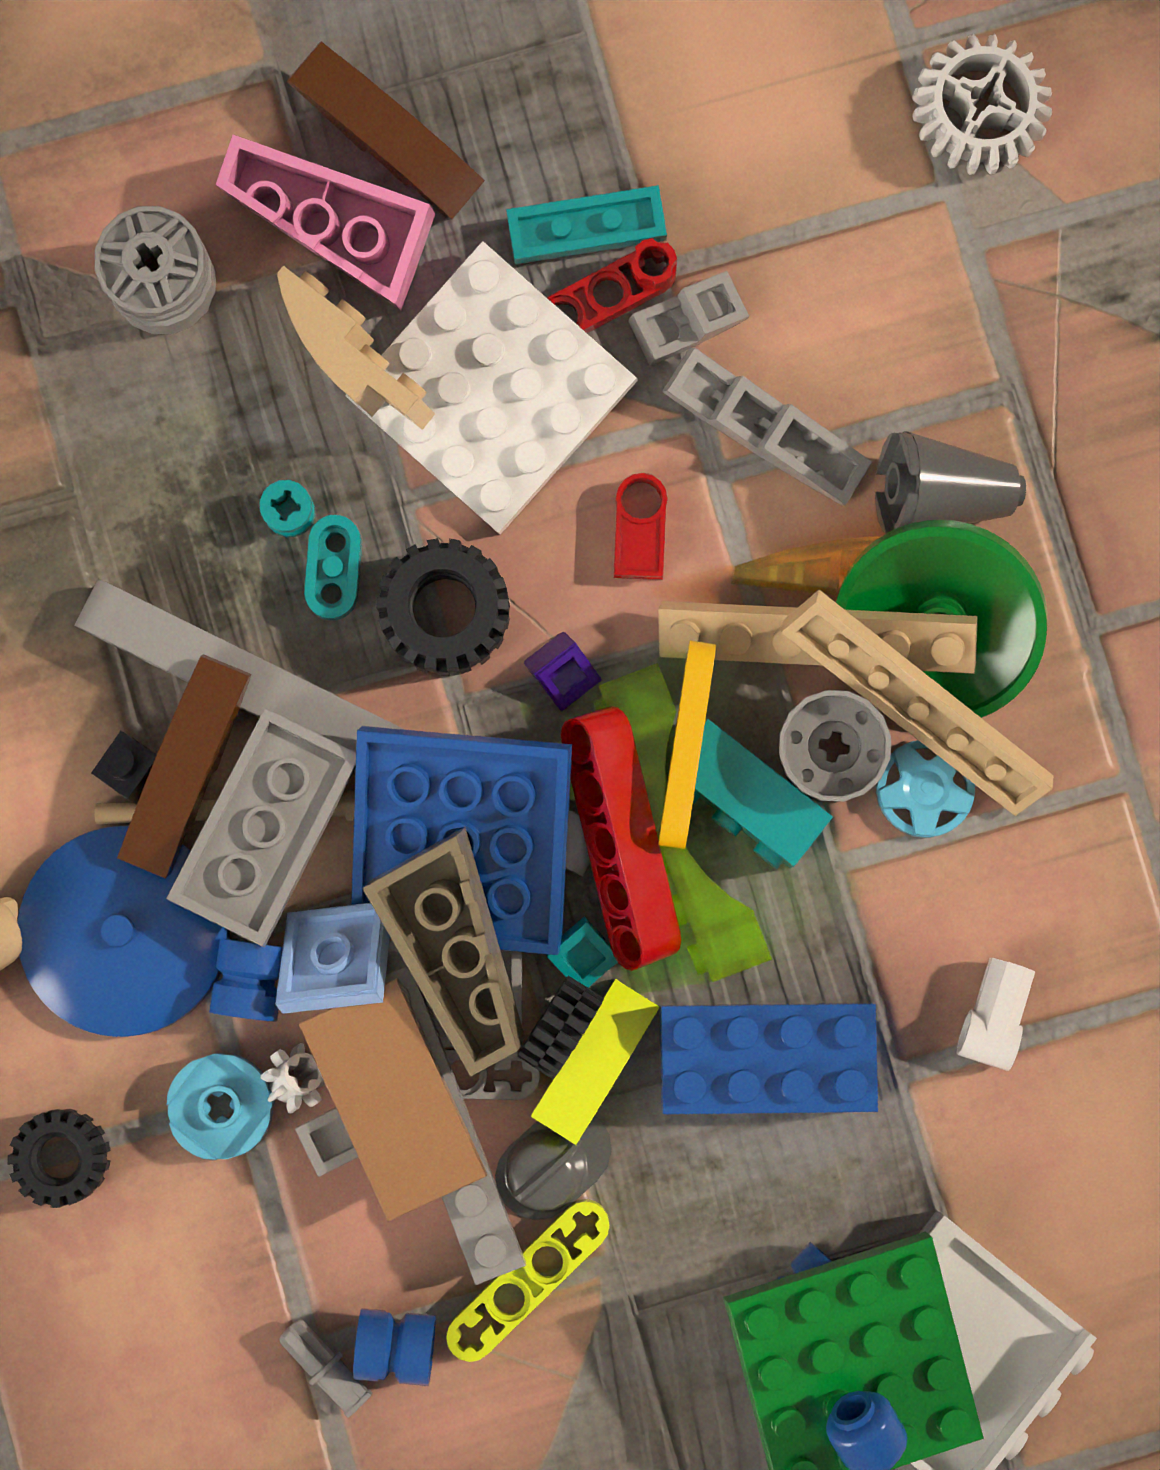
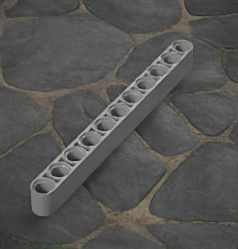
M100 579L97 580L74 625L186 682H189L198 660L203 654L248 672L252 675L240 709L260 718L264 708L354 752H356L357 730L361 726L403 729ZM568 811L565 869L584 877L590 865L589 854L580 817Z

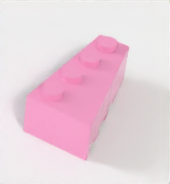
M232 135L216 185L226 195L402 311L435 217V212L430 204Z

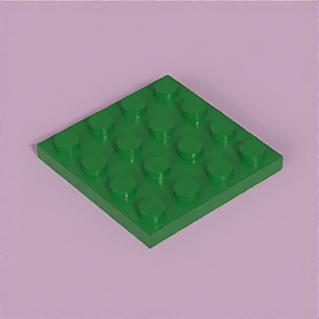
M926 1231L723 1297L769 1470H849L830 1443L826 1432V1425L835 1403L842 1396L854 1391L876 1392L889 1400L904 1425L908 1436L907 1446L900 1460L889 1470L984 1439L932 1236Z

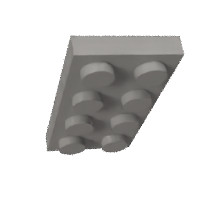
M264 708L166 899L265 948L356 769V752Z

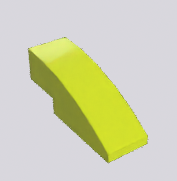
M615 979L604 996V1000L595 1017L590 1022L589 1027L559 1073L550 1083L532 1112L531 1117L576 1145L660 1007Z

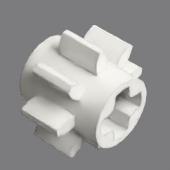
M299 1043L292 1049L290 1058L281 1049L270 1056L272 1063L277 1068L265 1071L260 1079L269 1082L272 1092L267 1098L269 1102L278 1099L287 1103L288 1113H293L300 1108L302 1099L310 1107H313L322 1100L316 1088L323 1087L326 1084L313 1055L305 1053L304 1043ZM290 1070H294L295 1077L289 1076ZM297 1079L303 1080L302 1086L298 1087Z

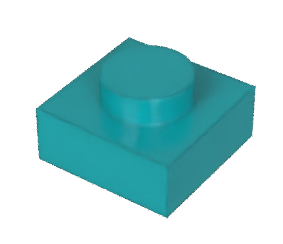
M585 916L562 935L558 955L546 954L565 977L569 975L588 988L618 963L610 943Z

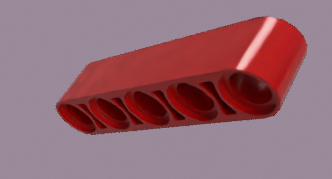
M609 706L570 718L562 726L561 743L572 744L570 780L614 957L623 968L633 971L676 954L681 946V932L660 845H658V836L634 736L627 716L618 707Z

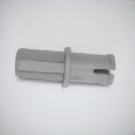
M303 1320L295 1321L282 1333L279 1338L281 1345L311 1376L308 1382L311 1385L317 1382L345 1412L344 1414L347 1418L369 1399L373 1392L367 1389L360 1380L353 1378V1373L340 1360L343 1354L340 1351L334 1354Z

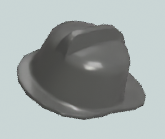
M594 1115L580 1140L575 1145L537 1121L515 1140L499 1159L495 1178L504 1204L518 1216L532 1220L552 1218L561 1213L596 1183L607 1169L612 1152L610 1134L602 1120Z

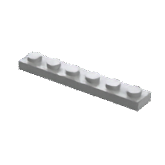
M405 966L387 973L385 984L394 979H399L487 1172L486 1177L442 1197L475 1285L524 1267L526 1266V1261L424 995L410 970Z

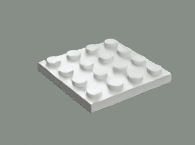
M482 241L381 355L390 363L385 369L389 375L397 380L404 373L427 392L422 401L435 415L425 428L421 430L386 401L374 416L371 417L347 394L346 397L497 533L501 534L638 380L637 377Z

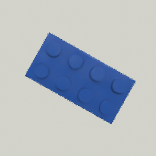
M876 1004L660 1005L661 1111L663 1114L878 1112Z

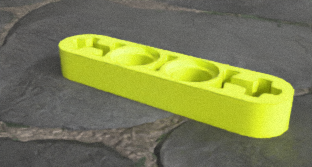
M577 1200L522 1251L526 1266L494 1278L454 1317L448 1327L446 1336L447 1345L452 1354L458 1359L467 1362L478 1361L488 1355L603 1243L608 1235L610 1226L608 1214L604 1207L593 1200ZM580 1211L583 1215L587 1216L593 1211L599 1216L595 1222V1227L599 1232L593 1237L586 1232L581 1234L573 1242V1246L581 1251L575 1257H572L566 1244L557 1237L552 1236V1234L558 1228H561L566 1238L576 1227L573 1215ZM541 1247H554L562 1255V1268L553 1276L540 1275L533 1267L532 1257L536 1250ZM503 1284H515L524 1293V1305L515 1313H504L495 1305L494 1293ZM481 1303H484L490 1316L499 1323L504 1324V1326L499 1331H496L491 1322L480 1335V1340L483 1343L481 1347L477 1348L471 1343L464 1348L458 1343L462 1335L458 1327L463 1323L469 1328L474 1327L484 1316V1313L476 1310V1308Z

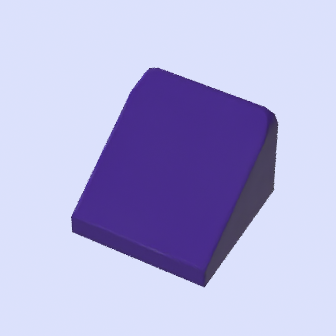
M565 632L558 634L524 661L530 673L561 712L602 681L576 642Z

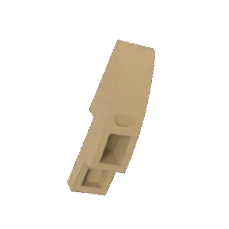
M282 266L277 273L282 298L300 339L320 368L371 417L374 416L386 401L423 430L435 415L422 401L427 392L406 374L402 373L396 380L385 371L390 363L370 347L374 339L361 327L366 318L343 299L336 306L325 298L329 289L307 271H304L299 278L285 266Z

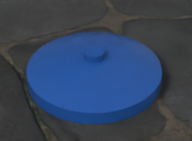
M129 826L107 827L87 832L65 843L53 852L31 879L22 899L17 922L22 937V951L19 954L21 964L33 990L43 1003L56 1015L75 1027L91 1033L113 1037L136 1036L158 1031L174 1024L192 1012L212 990L213 983L217 981L221 973L216 968L220 938L230 939V930L166 899L191 849L182 843L173 871L165 879L117 858Z

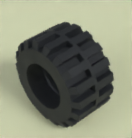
M438 538L427 540L428 545L417 548L416 544L407 548V555L402 559L396 557L389 565L391 568L389 574L382 576L379 584L381 593L380 597H377L376 604L380 618L378 621L390 646L407 664L410 663L417 670L427 674L429 671L436 672L439 676H450V673L458 671L463 674L472 671L471 667L478 663L483 665L490 659L492 651L495 648L499 649L504 640L503 635L505 630L508 629L510 621V603L507 587L495 563L491 558H485L480 549L473 545L470 548L463 546L460 540L449 538V543H439ZM443 579L458 581L464 584L474 597L475 613L472 621L463 631L453 636L435 637L427 634L418 626L414 618L413 605L417 595L425 586L434 581Z

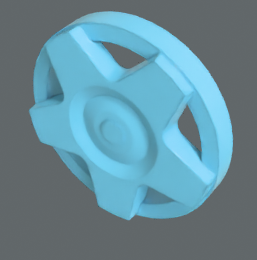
M919 740L902 745L890 754V761L881 780L876 783L877 800L886 819L901 832L920 838L937 837L950 832L966 818L974 802L975 784L963 776L965 790L960 788L953 781L957 770L938 755L931 760H925L916 750L929 748ZM895 762L900 778L898 781L886 786L887 775ZM892 809L909 810L912 826L902 821ZM941 812L958 813L950 822L936 828Z

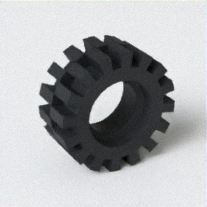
M568 975L531 1031L517 1057L551 1079H554L589 1027L604 998Z
M56 1109L34 1116L32 1120L25 1122L19 1128L20 1133L18 1136L13 1137L10 1146L13 1147V1152L8 1155L7 1165H13L14 1172L9 1175L13 1183L18 1181L22 1187L18 1191L24 1197L31 1196L34 1198L32 1203L40 1206L48 1204L51 1205L50 1208H60L65 1205L70 1206L87 1198L102 1184L105 1179L103 1175L105 1171L109 1170L111 1161L107 1160V1152L111 1150L109 1142L105 1143L102 1137L105 1134L101 1126L96 1127L92 1123V1117L87 1114H78V1110ZM51 1138H66L78 1150V1166L75 1172L67 1178H54L42 1168L40 1153L44 1144Z

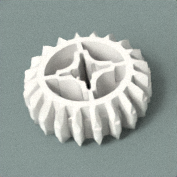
M973 34L968 36L965 49L953 40L946 48L947 56L939 52L934 53L930 60L932 69H922L918 78L922 87L916 88L912 97L914 102L921 105L914 110L913 120L914 122L925 123L919 132L920 141H928L935 138L936 142L931 149L932 156L937 157L945 150L951 154L947 163L949 169L955 168L960 159L968 161L966 169L969 175L976 173L980 162L984 163L986 171L991 175L997 172L1000 160L1010 169L1016 166L1019 160L1018 154L1029 157L1035 149L1033 141H1041L1047 131L1042 123L1049 121L1052 115V108L1043 104L1049 101L1052 95L1051 88L1038 86L1046 75L1045 68L1029 70L1028 67L1034 58L1032 52H1028L1021 58H1018L1014 55L1017 48L1015 40L1010 41L1004 50L997 47L998 39L995 34L988 37L985 46H980L978 38ZM970 71L989 72L981 80H970L963 76L960 80L954 78ZM1003 80L1008 82L1016 92L1021 105V111L1015 108L1016 102L1006 97L1003 92ZM987 89H991L992 92L987 100L990 104L986 107L985 111H981L978 119L973 121L972 118L977 109L974 105L980 98L983 99ZM942 98L950 101L948 107L957 111L962 118L961 130L957 129L947 117ZM983 129H994L1002 132L1004 129L1010 131L1009 134L995 139L974 138Z

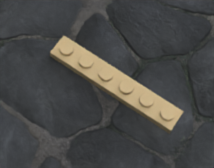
M818 590L783 620L781 629L783 635L862 697L869 700L871 704L1014 816L1053 789L1054 775L822 591Z
M662 601L658 609L659 657L686 659L689 641L692 640L716 644L714 660L823 666L781 633L783 620L796 610V607ZM846 610L921 671L975 672L977 616Z

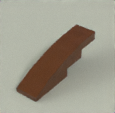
M322 41L316 45L288 78L287 82L361 151H368L405 186L410 185L447 220H451L456 216L485 181L405 108Z
M203 654L200 656L157 753L119 851L118 859L165 879L172 873L187 829L196 819L211 774L218 769L252 674Z

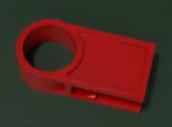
M646 473L632 474L624 479L618 487L615 501L614 578L663 580L666 505L668 498L664 485L653 475ZM646 483L657 490L662 503L654 515L649 518L639 519L632 517L625 511L621 498L625 490L631 485Z

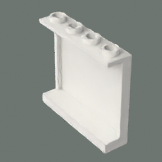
M937 1210L920 1233L926 1231L933 1238L984 1439L911 1464L918 1470H995L1004 1457L1007 1460H1011L1020 1452L1028 1439V1434L1025 1433V1430L1038 1415L1043 1418L1054 1408L1061 1396L1058 1388L1070 1372L1073 1375H1077L1089 1363L1094 1353L1091 1345L1097 1338Z

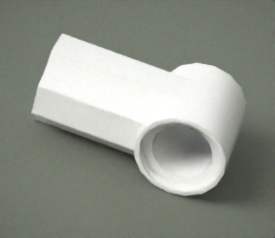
M989 958L974 1010L971 1009L968 1012L961 1029L957 1045V1055L1006 1071L1011 1069L1022 1038L1023 1027L1019 1024L1035 971L1007 961Z

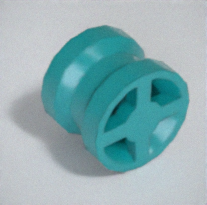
M279 480L270 484L263 491L260 499V513L268 527L276 534L283 537H297L304 534L312 526L315 518V505L307 490L301 484L292 480ZM286 497H287V501H286V502L282 503L280 506H279V505H275V504H280L282 501L286 500Z

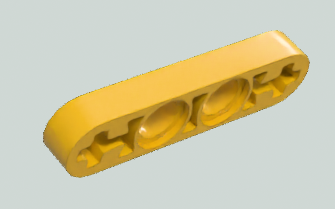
M689 641L658 845L680 849H685L716 644Z

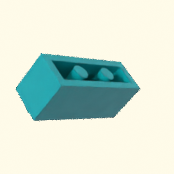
M707 719L704 725L693 804L701 798L716 810L711 818L723 829L735 837L742 830L756 841L757 845L753 851L775 869H778L782 863L789 868L794 867L833 816Z

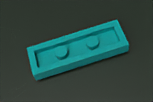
M659 185L506 209L515 264L636 246L641 241L653 238L657 242L667 241Z

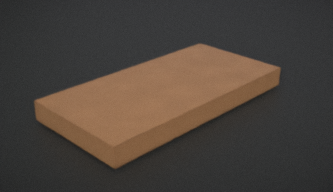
M398 978L385 984L383 1003L332 1008L299 1023V1027L388 1222L487 1176L485 1167Z

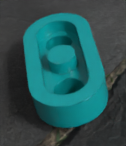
M328 515L318 520L313 525L308 539L304 589L305 600L314 614L322 619L331 621L348 616L357 604L359 593L362 537L357 526L350 519L341 515ZM340 535L346 539V545L343 550L339 552L328 550L327 543L332 536ZM330 586L339 587L342 591L340 600L334 604L326 603L323 599L324 591Z

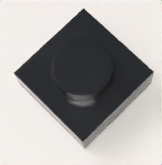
M120 730L91 774L137 805L157 754Z

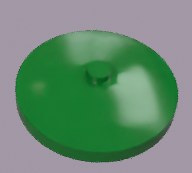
M926 520L907 524L887 532L866 547L855 559L843 579L836 603L844 610L977 616L975 672H923L981 718L1007 705L1027 686L1039 667L1045 649L1048 626L1047 605L1041 584L1027 560L1007 541L984 528L969 523L953 520Z

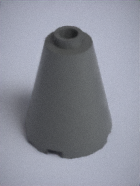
M907 431L891 433L881 450L876 475H886L885 492H875V505L878 522L885 534L898 527L926 520H953L970 524L1013 515L1017 506H1021L1025 500L1026 481L1022 475H1019V471L1014 464Z

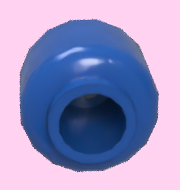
M869 1391L850 1392L842 1396L835 1403L827 1419L826 1432L829 1441L843 1464L849 1470H889L900 1460L906 1449L908 1436L904 1425L889 1400L879 1393Z

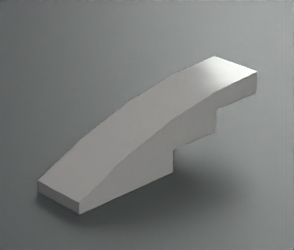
M697 348L688 349L662 391L751 452L840 505H846L872 463L868 458L792 404L783 405L746 377H736Z

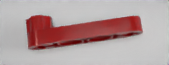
M653 238L643 240L635 246V251L547 298L555 306L564 304L573 307L578 315L576 324L586 333H589L670 289L676 279L677 257L675 250L668 242L659 243ZM652 258L656 264L665 262L667 266L662 269L661 275L649 276L643 273L645 270L644 261ZM627 268L630 269L631 277L635 279L637 288L641 291L636 295H632L629 280L621 272ZM606 280L618 283L623 290L621 301L612 307L599 305L593 296L596 286Z

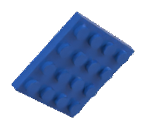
M361 726L357 730L351 905L371 903L362 888L373 878L465 827L500 950L558 955L562 942L572 744Z

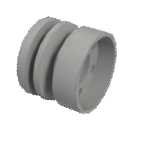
M138 206L118 214L103 229L95 247V273L104 293L112 301L117 311L133 327L151 334H175L193 326L208 311L216 293V271L196 229L181 214L161 206ZM152 256L160 265L153 272L144 263V261Z
M825 690L806 697L788 714L780 732L779 757L786 776L802 793L820 801L845 802L865 794L881 780L890 761L891 735L883 715L869 700L849 691ZM832 733L842 735L841 743L849 746L848 754L838 755L835 762L827 761L826 751L819 749V741L829 740Z

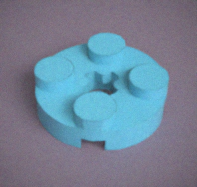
M215 1053L194 1060L181 1069L172 1081L167 1093L169 1125L178 1143L191 1154L203 1159L212 1160L229 1159L245 1154L254 1148L263 1139L271 1125L275 1101L269 1102L267 1100L272 1092L269 1083L260 1079L263 1072L255 1064L241 1056ZM224 1093H227L232 1098L229 1106L234 1110L233 1115L230 1119L222 1115L217 1120H213L208 1115L212 1109L210 1103L207 1102L208 1097L211 1094L221 1097Z

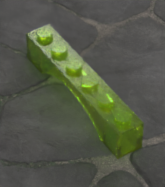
M656 663L599 685L598 691L601 698L592 702L595 711L609 706L618 707L624 712L630 722L659 841L667 788L665 763L668 739L677 711L660 667ZM660 845L666 874H669L676 894L672 895L678 924L682 926L688 923L695 941L694 944L686 947L697 976L707 973L710 982H715L772 960L753 909L729 896L707 877L686 847L685 849Z

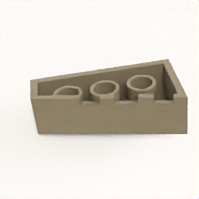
M464 827L373 878L362 889L469 1075L473 1076L517 1052L525 1035L466 828Z

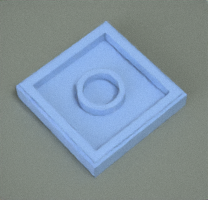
M371 903L287 913L275 1003L282 1014L383 1003L390 936Z

